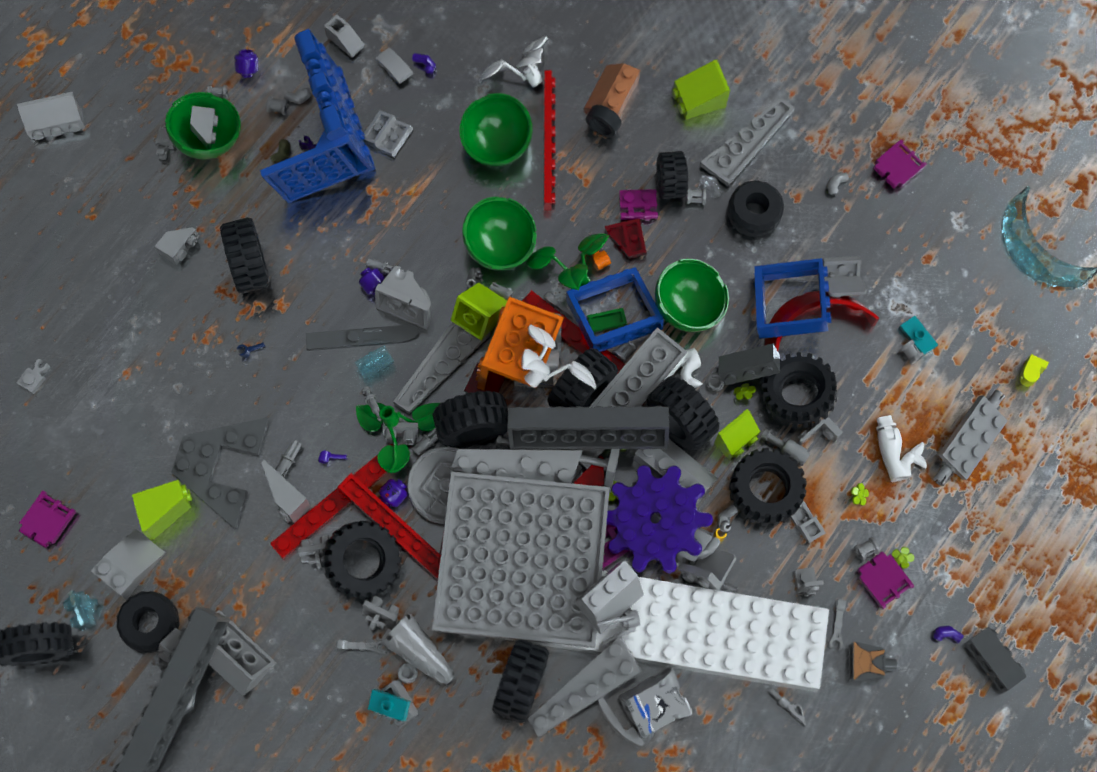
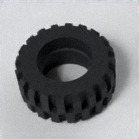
M247 217L223 223L220 226V233L227 262L238 293L244 294L267 288L270 285L269 274L253 219Z
M590 348L584 351L574 361L582 364L590 371L595 380L596 389L594 390L593 387L575 377L570 369H566L548 395L547 401L549 406L590 407L617 375V366L597 349Z
M672 376L666 378L647 397L648 407H669V436L684 448H688L691 451L699 450L719 430V419L708 401L692 385H689L679 377Z
M476 391L474 393L469 392L464 395H458L440 403L433 412L438 441L444 446L449 447L473 446L486 441L489 442L494 438H498V435L505 434L508 430V408L505 397L496 391Z
M762 448L760 452L756 449L750 455L746 454L738 462L732 473L729 483V490H731L730 499L734 501L736 509L742 512L740 515L744 519L746 517L750 518V522L753 524L760 522L761 526H767L770 523L772 526H775L781 521L784 523L797 512L806 495L805 487L807 482L803 478L805 474L803 469L797 467L799 463L796 459L793 461L789 459L790 454L786 452L784 455L780 454L779 449L774 448L773 451H769V448ZM766 471L777 475L785 486L784 497L775 503H766L756 498L749 485L750 479L755 473Z
M357 521L341 526L325 543L326 548L322 553V556H324L322 568L324 567L326 579H329L330 584L338 589L340 593L350 597L366 598L383 593L389 585L395 582L394 578L400 572L399 563H402V557H399L401 549L395 542L397 539L389 533L386 527H381L376 522ZM355 541H368L377 548L380 562L378 569L367 578H356L350 575L344 566V552Z
M523 639L516 640L492 706V711L496 715L518 723L526 722L550 652L547 648Z

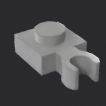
M41 359L35 362L33 370L27 368L16 382L20 387L33 395L45 380L41 375L50 368L47 363L44 367L40 368L42 364Z

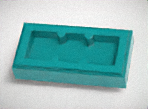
M916 316L900 325L901 331L909 341L913 340L915 342L914 345L921 353L923 352L926 355L938 346L937 342Z
M373 689L368 710L400 721H406L411 701Z

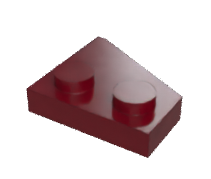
M639 218L605 226L606 232L629 259L647 255Z

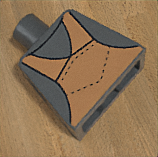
M854 641L849 645V683L881 680L885 678L886 670L896 671L897 660L886 658L885 648Z

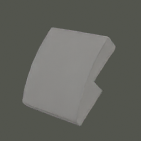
M379 110L364 132L365 139L363 141L378 151L394 158L413 128L409 124L396 120L394 115Z

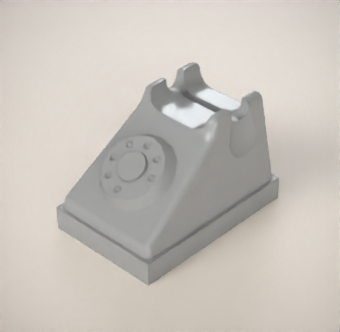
M393 266L382 283L378 284L375 289L376 309L427 330L430 325L431 302L427 292L418 285L412 271L407 270L403 273L400 271L401 267Z

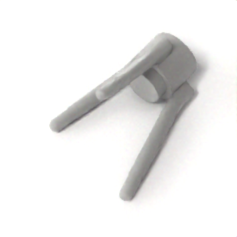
M627 610L620 618L596 623V626H603L621 622L623 628L627 627L624 631L603 642V646L614 642L618 637L636 631L635 627L640 626L637 610Z

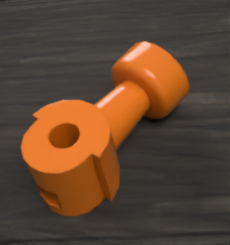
M605 250L597 251L592 255L593 266L597 271L611 264V260Z

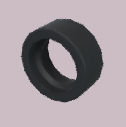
M594 105L585 118L587 125L594 132L608 138L614 137L622 125L620 117L613 110L603 105Z

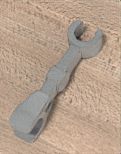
M547 292L543 299L552 307H556L561 313L570 317L572 322L578 326L572 312L566 306L558 303L559 301L551 293Z
M843 599L836 601L834 633L828 643L830 649H832L833 641L839 643L838 650L843 647L841 627L843 625V612L846 606V601Z
M344 640L336 642L337 650H370L381 655L387 652L386 650L380 651L378 649V646L382 644V640L373 643H357Z

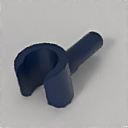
M264 342L249 347L241 344L237 347V350L242 351L245 349V352L239 355L247 358L250 352L263 348L265 345Z

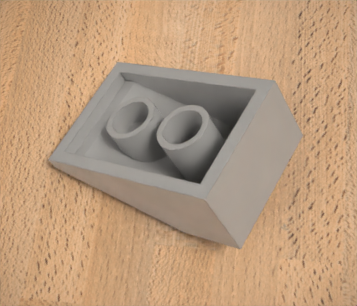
M263 460L261 463L275 503L279 508L277 511L287 523L291 521L294 524L311 509V506L306 497Z
M135 529L107 552L91 572L127 600L166 553Z

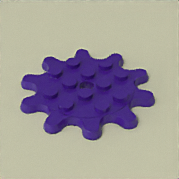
M642 465L637 469L638 481L634 486L628 487L621 482H617L612 486L611 491L618 498L619 505L615 510H608L606 525H612L617 529V535L609 542L608 549L613 554H618L623 550L631 551L633 553L631 567L635 572L640 573L644 571L649 561L657 560L660 562L665 573H673L677 568L675 558L679 552L685 551L692 556H698L702 552V545L695 539V531L701 527H709L713 523V517L710 513L700 512L696 508V502L704 495L705 488L699 483L688 488L682 487L679 482L681 470L677 466H670L662 478H655L652 475L651 469L646 465ZM654 513L661 515V520L658 523L651 522V516Z

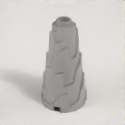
M410 613L381 642L389 650L399 655L428 677L433 678L440 685L444 683L447 686L455 677L452 674L454 672L453 669L448 665L432 640Z

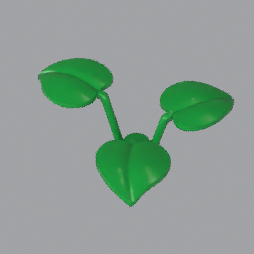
M593 234L584 238L578 246V250L582 252V264H577L570 267V269L556 256H553L556 250L550 246L536 250L529 257L526 264L531 269H541L547 266L551 260H555L564 269L559 274L558 281L565 287L579 290L580 286L590 282V278L587 275L588 267L585 262V255H593L599 251L609 238V235Z
M377 403L380 409L379 415L382 421H378L376 414H373L368 404L356 406L357 419L364 430L375 432L380 429L384 422L390 431L394 446H385L378 454V463L387 473L398 472L408 463L410 458V451L407 445L401 444L397 446L393 427L397 426L399 418L409 423H418V428L422 431L435 429L433 412L440 403H429L417 407L412 412L414 420L407 418L400 412L396 413L392 406Z

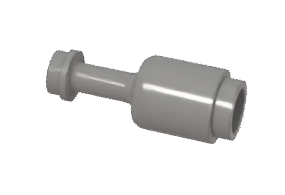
M765 429L760 439L763 442L767 440L779 447L780 454L784 455L785 452L790 454L789 459L792 461L796 459L799 465L803 467L810 456L807 449L791 439L784 442L772 435L771 430Z

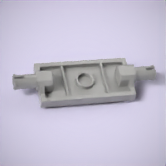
M994 390L989 400L985 396H979L938 454L942 459V467L933 478L936 481L935 483L944 486L951 473L957 474L962 480L969 478L1008 421L997 410V407L1005 398L1001 391Z

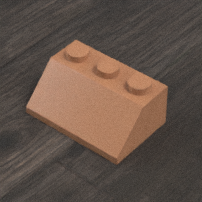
M625 63L606 65L584 110L589 112L594 105H603L613 110L620 117L639 82L640 70Z

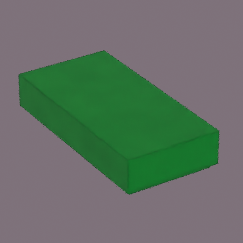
M623 308L586 316L594 334L615 330L628 325Z

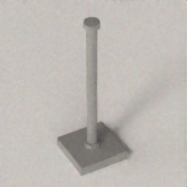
M498 435L496 446L510 447L509 439ZM611 449L610 458H606V460L581 455L579 462L604 467V470H607L604 487H610L609 492H611L620 449Z

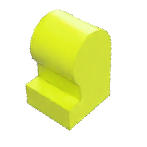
M1031 354L1026 359L1019 375L1020 383L1027 387L1034 385L1040 378V374L1047 368L1049 362Z

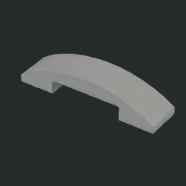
M605 696L597 700L604 718L613 730L627 742L641 748L645 743L632 726L626 731L604 700Z

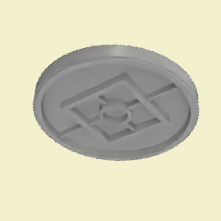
M449 446L433 448L422 454L411 467L407 481L408 496L416 511L429 521L445 524L451 472L465 473L451 468L459 448Z

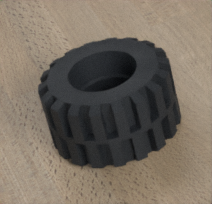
M683 151L660 152L657 157V186L662 199L684 198L687 194L688 167Z

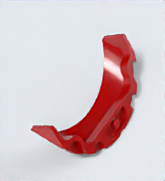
M819 291L807 292L790 299L777 310L770 323L793 321L798 315L820 308ZM829 296L830 304H844L851 313L864 314L871 327L875 326L878 322L879 317L856 299L850 296L838 298ZM782 336L765 338L764 346L774 344L778 351Z

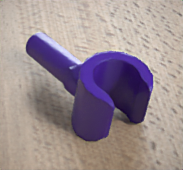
M322 451L318 461L328 464L329 459L346 460L347 455L331 454L328 451Z

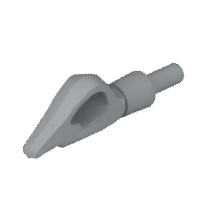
M771 689L769 693L778 700V704L806 726L801 705L797 703L790 704L784 696L781 697L776 691ZM795 708H799L801 715L796 713Z

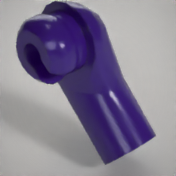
M413 54V62L423 63L426 66L424 68L426 73L433 74L434 70H436V64L425 54Z
M949 625L937 627L933 633V637L937 641L950 637L958 644L964 637L963 634Z

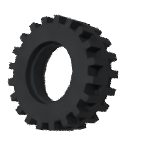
M797 352V357H791L790 354H786L785 360L782 361L780 359V373L763 377L762 390L768 413L772 412L774 420L781 419L784 426L789 422L792 423V428H797L798 424H803L804 428H809L808 423L814 422L817 425L821 417L827 419L828 412H833L834 402H837L834 371L831 372V367L828 363L823 364V359L820 357L815 360L813 359V354L808 353L807 357H802L801 352ZM806 379L816 385L818 395L811 403L793 405L784 400L782 389L792 380Z
M58 622L30 623L29 625H17V627H7L5 630H0L1 666H26L28 664L52 662V660H60L62 657H69L74 652L70 624H58Z

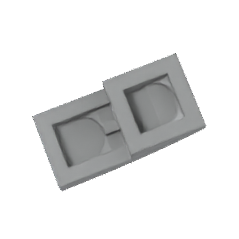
M391 48L386 49L375 57L377 63L385 68L389 76L399 84L413 75V71Z
M803 501L797 512L790 518L804 539L810 543L826 533L816 516L813 517Z

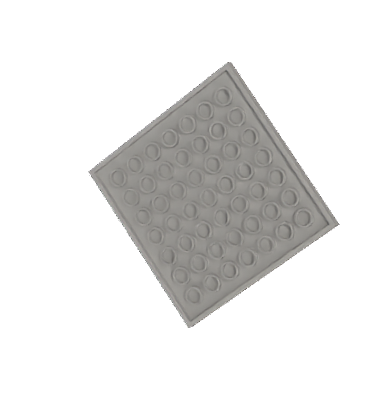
M451 472L432 631L595 648L597 630L574 601L602 578L610 487Z

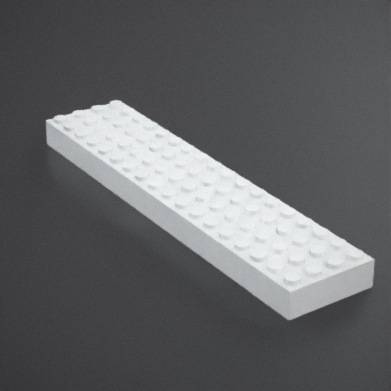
M602 571V577L607 573V571ZM639 577L644 595L628 610H637L640 626L635 627L636 631L622 636L636 662L817 692L820 689L829 609ZM619 622L611 624L601 634L597 631L595 648L528 642L599 655L611 644L603 646L602 643L624 631L627 627L623 628L622 623Z

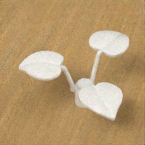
M547 35L533 41L523 50L522 54L527 56L521 59L516 66H528L523 70L524 75L501 59L492 63L483 71L479 84L504 66L518 74L523 80L527 79L532 87L540 84L544 78L538 71L535 63H541V54L543 52L541 46L547 40Z
M533 325L528 326L530 336L536 342L543 345L540 356L529 349H525L522 354V369L530 370L524 379L530 386L536 388L542 380L547 381L550 377L565 369H570L575 377L593 387L594 390L596 389L592 374L585 366L578 362L572 361L571 364H567L550 373L549 367L542 361V358L548 347L551 349L555 348V341L543 329Z

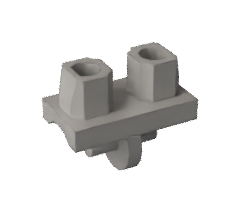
M399 418L397 426L393 427L395 437H404L403 441L406 445H413L415 439L418 438V423H409ZM383 422L385 441L387 444H393L390 431Z
M321 536L319 538L320 544L313 545L310 539L302 540L301 547L298 548L301 562H309V565L316 563L318 568H322V561L324 560L322 553L326 548L325 543L330 536Z
M373 596L369 601L365 600L361 614L366 616L365 621L371 623L370 630L374 631L376 626L381 629L386 626L393 630L396 626L399 607L390 604L387 610L381 608L383 600Z

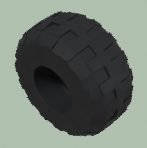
M759 180L744 182L735 189L729 199L728 218L732 226L741 234L750 237L768 235L777 228L784 212L783 198L778 190L767 182ZM750 203L759 204L764 208L765 212L762 214L751 213L746 205Z
M143 591L129 597L120 607L116 618L117 631L122 641L131 649L143 653L159 651V643L175 628L179 629L180 625L179 613L173 602L163 594L154 591ZM157 612L158 623L156 627L147 633L140 632L138 627L140 618L145 613Z

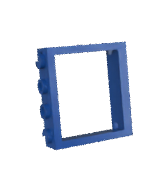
M822 258L754 266L756 323L759 339L829 331L828 323H832L831 313L827 312V308H830V297L826 296V292H829V282L825 281V277H828L827 266L824 267ZM818 275L821 318L766 324L765 281Z
M636 267L625 269L614 275H608L597 281H591L586 285L580 286L579 290L570 289L566 291V302L589 348L602 352L652 334L657 327L663 330L664 318ZM634 282L652 317L595 336L578 301Z

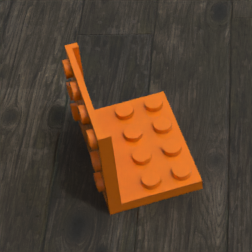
M509 297L505 307L502 306L497 327L485 356L481 357L478 364L475 381H478L477 388L481 390L485 389L489 371L530 386L524 379L530 370L522 369V354L525 349H529L540 356L543 345L536 342L530 336L528 326L533 325L543 329L555 341L564 319L562 316ZM549 347L542 358L545 364L552 350Z

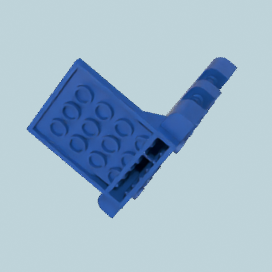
M310 29L299 32L295 35L294 39L301 61L305 65L309 76L308 82L312 94L316 98L320 109L319 115L324 131L315 148L260 170L262 178L287 203L376 169L370 150L363 141L365 135L361 129L360 120L352 109L355 108V105L351 98L343 70L340 66L337 67L328 55L323 42L320 43Z

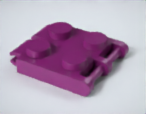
M902 139L880 156L873 168L881 177L887 174L888 176L885 181L894 189L897 186L903 187L927 166V163L922 162L915 155L914 151H910L903 144L904 141Z
M42 491L19 522L22 525L19 532L30 539L34 537L33 540L47 548L50 543L54 544L75 515L76 510L67 508L61 504L60 500H54L47 495V492ZM44 499H47L48 501H50L51 503H53V505H51V504H49L48 502L44 501ZM60 507L61 509H63V510H65L66 512H68V514L62 512V511L59 510L58 508Z
M883 551L871 559L875 566L868 561L857 569L861 575L858 579L881 609H885L886 605L892 600L899 599L900 595L907 589L914 588V584L891 554L887 556ZM906 584L905 587L897 592V589ZM890 594H892L891 597H889L887 600H885V601L883 602V599H885V598L888 597Z

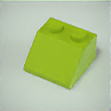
M746 409L722 429L716 437L715 446L729 461L733 457L739 458L745 452L743 449L749 445L751 447L759 440L757 437L760 430L750 411Z

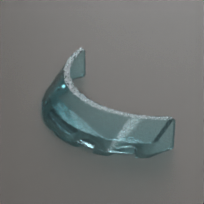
M1027 186L1009 202L1005 210L1002 235L1004 234L1006 249L1010 257L1025 274L1033 279L1047 283L1046 285L1073 288L1084 286L1097 276V267H1080L1063 262L1048 253L1038 243L1030 230L1026 217V200L1031 189Z

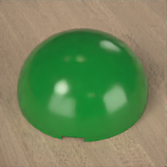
M196 92L184 95L172 104L166 114L165 126L170 141L181 153L195 159L208 160L222 156L234 146L240 134L241 121L237 109L227 99L213 96V93ZM192 106L215 109V115L218 116L217 127H213V133H216L215 144H211V150L206 149L190 129Z
M493 93L487 94V96L475 100L469 105L462 116L459 132L462 145L470 157L483 165L497 167L508 165L525 153L532 139L533 126L528 110L519 100L507 94Z
M495 196L479 201L469 210L463 223L462 238L468 254L475 262L491 270L504 271L521 265L529 258L536 244L537 230L531 214L523 205L510 198Z
M680 259L668 265L657 279L655 302L664 320L674 328L685 332H701L712 328L724 317L729 304V293L727 285L724 284L718 271L712 266L697 259Z

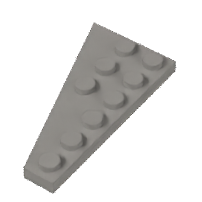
M458 449L451 468L470 474L572 483L583 450Z

